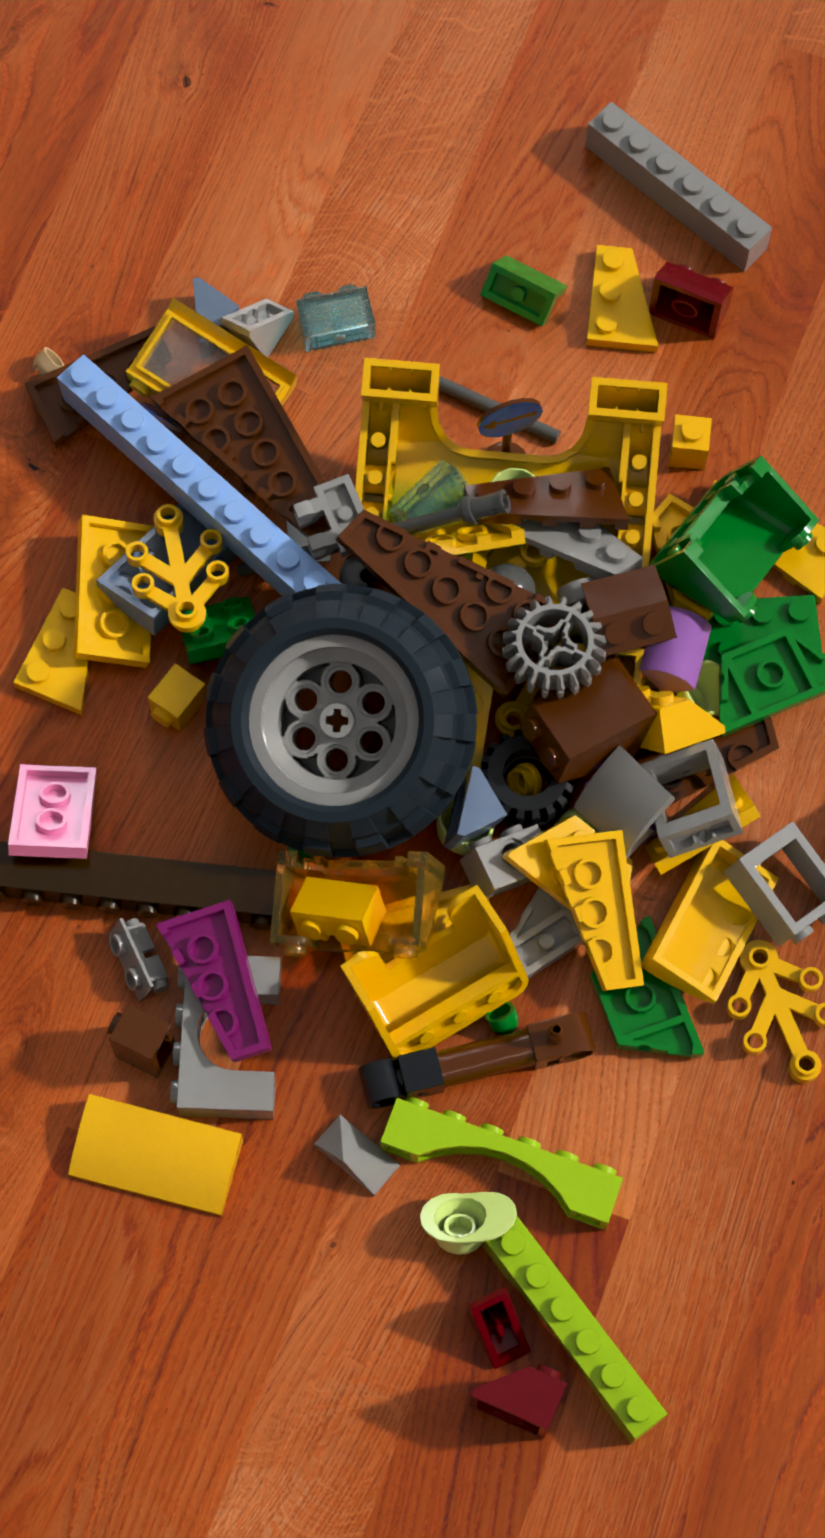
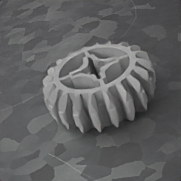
M548 595L545 598V604L540 606L533 599L530 602V611L520 607L517 611L518 619L510 618L508 621L509 631L503 634V643L506 646L502 648V656L505 659H509L506 662L507 671L516 672L514 680L517 684L528 681L527 691L529 694L537 687L542 688L541 695L543 698L549 695V690H556L557 697L561 699L564 696L565 688H568L571 693L576 695L579 692V683L589 687L592 683L591 675L598 676L600 674L601 665L599 663H603L606 659V651L600 647L605 646L607 640L604 635L596 634L597 631L602 629L601 622H592L594 615L592 610L580 613L582 604L579 601L572 607L567 606V599L563 596L559 604H553V600ZM545 625H556L551 628L542 627ZM571 630L583 641L586 649L585 653L578 650V645L569 639ZM560 639H561V646H556V647L552 650V648L555 646V644L557 645V644L559 643ZM523 642L530 644L531 649L539 654L537 665L526 655ZM548 648H551V651L547 656ZM558 666L566 667V669L552 670Z

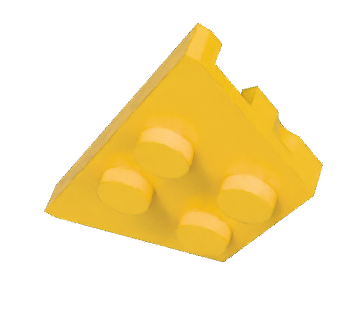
M576 815L568 816L554 824L552 828L536 834L529 841L515 849L506 851L502 858L570 910L544 840L597 832ZM628 857L626 860L630 881L633 860Z

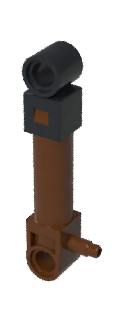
M575 1012L527 1024L525 1030L436 1051L435 1047L399 1055L397 1060L393 1058L376 1060L361 1066L358 1070L368 1108L376 1109L394 1105L396 1098L406 1100L407 1097H414L419 1099L443 1093L445 1087L531 1066L538 1070L580 1060L593 1055L597 1050L587 1014L585 1012Z

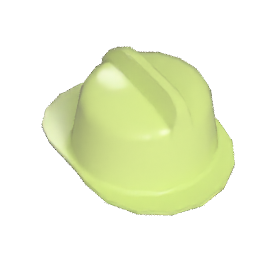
M496 1192L441 1194L431 1198L423 1206L420 1214L421 1226L425 1232L433 1237L443 1250L456 1255L474 1252L484 1241L496 1239L507 1233L514 1225L517 1217L516 1206L509 1197Z

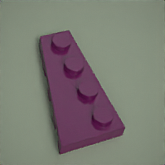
M227 900L157 923L159 931L165 937L174 958L185 973L194 994L200 1000L209 1021L231 1060L239 1062L272 1051L234 904Z

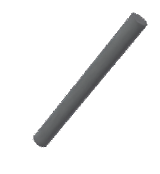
M442 376L439 377L440 392L483 412H487L501 404ZM538 420L524 429L553 444L557 443L561 434L560 430Z

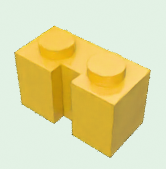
M306 877L290 913L299 937L309 940L328 941L329 936L332 935L345 945L371 947L385 916L386 909L379 887L376 885Z

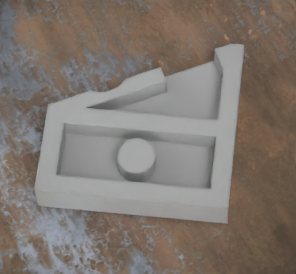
M538 887L529 905L526 906L516 928L510 934L528 979L583 944L572 912L540 887Z

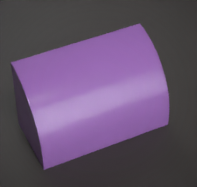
M669 606L677 638L647 645L640 671L661 691H672L675 693L695 690L712 625L692 611Z

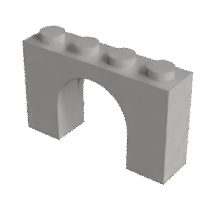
M247 956L260 1004L280 1005L281 958ZM179 966L178 989H184L183 1004H176L175 1026L182 1027L181 1042H174L173 1065L179 1066V1079L171 1081L170 1103L177 1104L179 1116L274 1119L275 1072L228 1070L215 1065L204 1055L200 1048V1035L204 1024L208 1020V1015L200 1000L194 994L185 973Z

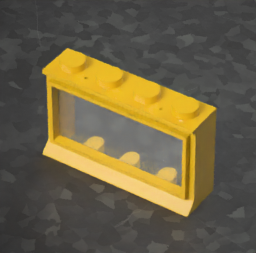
M172 298L168 309L129 369L127 368L126 370L127 378L131 381L129 386L144 397H148L149 394L154 396L248 344L175 298ZM249 346L283 407L297 385V375Z

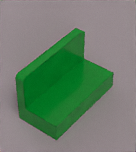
M504 256L492 263L480 295L543 326L547 323L557 298L565 293L567 285L509 256Z

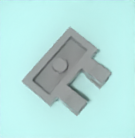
M349 474L313 487L316 498L293 505L294 517L300 529L315 523L322 516L325 517L329 526V531L307 537L309 552L316 561L328 556L337 548L342 558L351 555L335 539L364 508Z

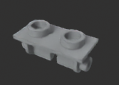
M120 918L109 933L110 949L114 956L119 957L125 971L124 977L128 988L134 991L138 1002H142L152 988L154 993L166 990L169 987L167 984L169 976L159 955L148 958L144 956V953L151 952L155 948L145 924L140 923L138 918L130 919L127 922Z

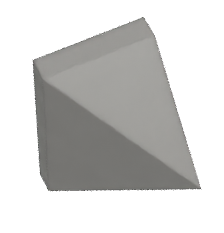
M266 298L222 317L221 324L243 342L269 357L292 321L294 311Z
M341 1115L334 1120L314 1143L316 1148L373 1196L378 1193L400 1167L395 1160Z

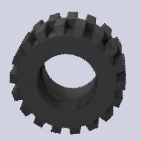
M521 729L515 730L514 737L511 738L508 733L500 736L499 744L493 742L488 747V754H484L481 761V771L507 813V816L502 820L507 823L506 830L518 824H521L523 829L538 824L540 830L543 831L546 830L548 822L554 825L560 818L561 813L564 814L569 808L575 779L557 783L550 771L544 767L541 758L531 743L524 737ZM529 762L546 777L549 786L537 795L523 796L512 791L505 783L504 777L517 764Z

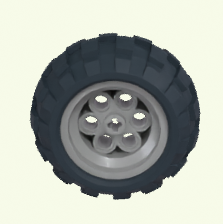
M347 584L318 585L317 587L293 594L289 593L265 606V609L255 615L246 625H242L229 640L215 673L212 672L207 687L205 700H207L206 728H203L207 755L211 757L214 770L220 781L218 784L232 806L236 807L254 825V828L277 843H282L290 848L314 856L329 858L365 856L390 849L416 836V834L439 817L454 799L470 768L474 755L478 714L476 697L468 671L462 660L463 658L448 635L417 607L395 595L375 588ZM340 671L348 672L352 678V685L345 693H338L332 683L333 677ZM306 689H312L317 695V704L310 711L303 710L298 703L300 693ZM378 692L384 697L385 706L380 713L373 715L367 711L365 700L369 694ZM337 710H341L343 717H348V725H342L340 732H336L335 725L329 724V717L336 716ZM307 727L314 732L315 743L310 749L303 750L298 746L296 737L301 729ZM371 731L378 732L383 739L382 748L374 754L369 753L363 746L365 735ZM335 749H342L348 756V764L341 771H335L329 764V756Z

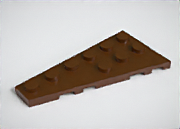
M248 345L150 397L158 408L306 538L330 530L324 516L302 529L297 524L293 505L316 498L313 487L323 484L325 481Z
M363 509L335 540L393 595L417 607L431 618L448 635L463 658L462 660L501 697H505L517 684L514 680L516 672L507 671L506 662L509 659H505L502 656V648L506 646L503 643V634L509 631L508 621L510 618L518 619L517 611L520 607L530 611V602L533 599L540 606H543L546 597L539 593L534 594L515 585L514 581L464 557L450 554L442 550L441 546L430 541H423L407 533L405 529ZM545 625L542 627L551 628L556 625ZM523 642L526 655L536 664L539 660V654L531 649L530 644Z

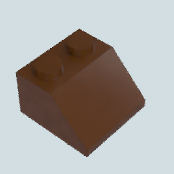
M655 565L581 583L587 611L592 610L594 613L592 622H601L602 629L597 631L596 634L606 637V645L600 647L606 651V656L677 638L669 603Z

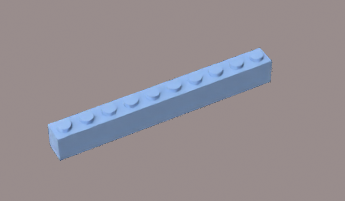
M84 354L57 377L62 397L72 408L207 529L219 531L222 535L223 543L279 594L285 596L289 593L293 594L317 587L318 585L342 584Z

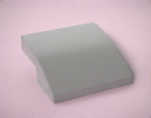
M619 745L591 778L576 801L574 808L599 833L622 830L627 859L653 832L650 826L672 804L675 798Z

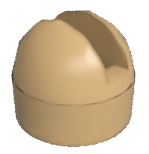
M44 347L33 360L34 371L40 370L39 377L65 366L60 357L48 347Z

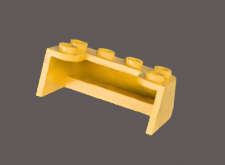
M478 885L461 891L452 898L447 909L452 925L444 930L432 933L427 940L412 949L400 952L390 962L384 964L380 955L375 951H361L354 954L349 961L340 965L393 1059L397 1060L399 1055L435 1046L482 1018L486 1013L492 1012L505 1002L517 997L528 985V976L509 932Z

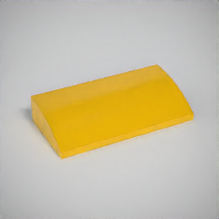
M724 840L713 844L698 854L641 963L644 970L689 995L712 1004L717 1001L758 920L723 872L745 854ZM759 865L756 869L773 891L779 878Z
M89 1094L79 1126L68 1175L222 1216L243 1144V1137L241 1133Z

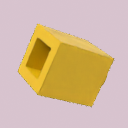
M675 414L671 432L669 467L705 469L709 453L712 418Z
M175 663L148 696L151 716L162 726L168 728L172 725L181 731L205 701L207 692L205 683Z

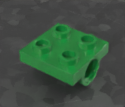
M249 596L242 598L231 597L223 602L205 606L206 619L200 628L190 633L181 632L189 665L220 659L226 650L225 646L242 625H246L255 616ZM186 610L182 611L181 613L188 615L191 614L193 611Z

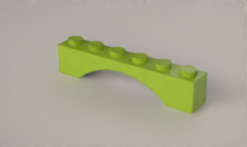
M407 1097L406 1101L396 1098L380 1142V1148L384 1152L415 1163L456 1154L482 1155L505 1161L524 1170L539 1181L558 1201L567 1217L606 1230L623 1181L622 1177L616 1176L617 1171L599 1163H595L593 1167L578 1162V1156L567 1151L557 1150L555 1154L540 1149L541 1144L527 1137L520 1136L518 1140L503 1136L504 1131L491 1124L482 1123L481 1127L465 1122V1116L451 1110H444L443 1114L428 1109V1103L414 1097Z
M518 1216L514 1225L507 1233L496 1239L484 1241L483 1249L505 1278L522 1295L554 1334L583 1374L606 1412L631 1444L664 1420L668 1413Z

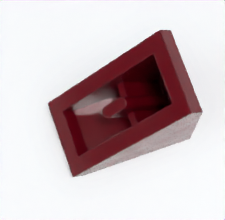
M505 1286L468 1304L467 1316L494 1369L531 1352Z

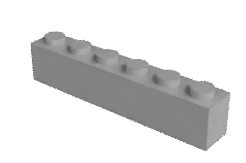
M612 101L588 123L585 147L743 272L767 250L772 227Z

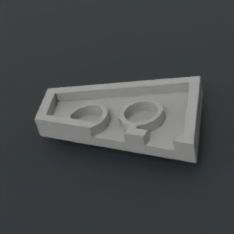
M526 520L521 525H518V527L523 528L525 531V543L539 548L540 555L549 559L556 555L573 562L574 569L597 579L642 568L643 557L598 523H596L595 529L579 528V522H557V527L542 526V523L535 520Z

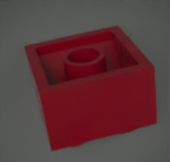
M667 261L654 278L649 313L714 339L730 306L734 287L727 285L719 278H709L694 272L688 266L675 265Z
M539 1364L536 1370L528 1366L475 1387L470 1397L469 1406L544 1439L567 1383L560 1380L561 1373L550 1367Z

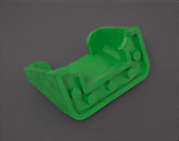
M761 455L726 473L717 480L652 559L649 566H656L660 580L727 622L733 623L738 621L743 623L757 610L755 606L757 597L753 591L783 552L793 547L799 550L812 539L811 531L819 522V519Z

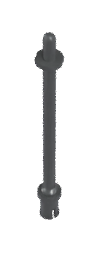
M502 489L498 492L479 497L467 495L462 497L458 506L394 522L393 524L405 529L409 534L458 521H463L473 526L479 524L481 519L510 513L511 504L509 496ZM306 545V546L301 547L304 551H306V552L311 556V554H310V552H309V549H308V546H309V545ZM334 549L331 554L338 553L339 549ZM245 562L237 566V573L242 577L257 574Z

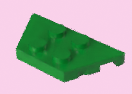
M790 627L723 653L719 659V722L725 726V733L721 734L720 737L723 738L825 695V654L816 647L806 644L803 637Z
M650 916L644 917L636 928L641 963L657 934ZM642 968L643 986L602 991L595 970L590 973L589 978L617 1049L691 1058L704 1056V1049L679 989L660 980Z

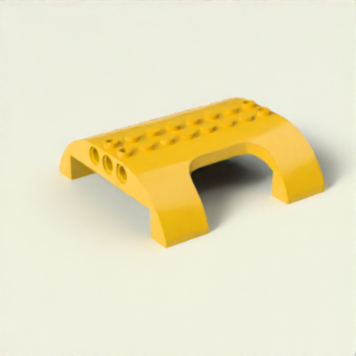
M364 357L361 388L363 404L355 490L364 510L394 523L458 506L464 494V485L491 482L497 472L508 468L526 469L535 476L609 467L629 518L628 530H614V524L599 525L642 556V568L649 566L661 426L665 419L668 383L591 377L585 427L581 437L573 447L561 454L547 456L484 451L458 446L445 435L438 417L440 364ZM514 545L493 549L492 554L487 558L486 569L508 562L519 554L520 546ZM531 549L527 552V555L532 559H537L541 556L537 549ZM471 552L459 554L457 556H461L472 561L473 554ZM556 555L552 559L548 558L547 562L540 567L532 568L528 566L525 568L535 582L536 594L539 593L545 597L549 595L553 601L558 603L557 590L560 587L574 580L593 577L574 569L573 562ZM560 639V641H559V643H558L557 645L555 644V646L552 648V650H553L556 646H561V639ZM575 643L578 645V650L586 652L584 644ZM642 647L606 656L604 662L618 657L637 686H641L642 672L640 667L644 656V649ZM558 666L552 670L566 669V667Z

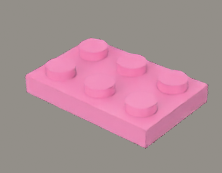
M20 764L8 842L9 856L87 859L97 781L96 768Z

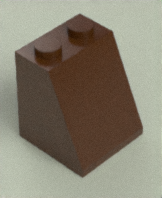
M618 657L600 664V674L598 676L591 675L592 683L589 687L579 683V692L576 695L571 693L568 688H565L564 696L559 699L556 695V690H552L546 698L540 696L531 701L519 727L524 737L531 743L541 758L544 767L550 771L557 783L596 773L619 745L635 758L657 715Z

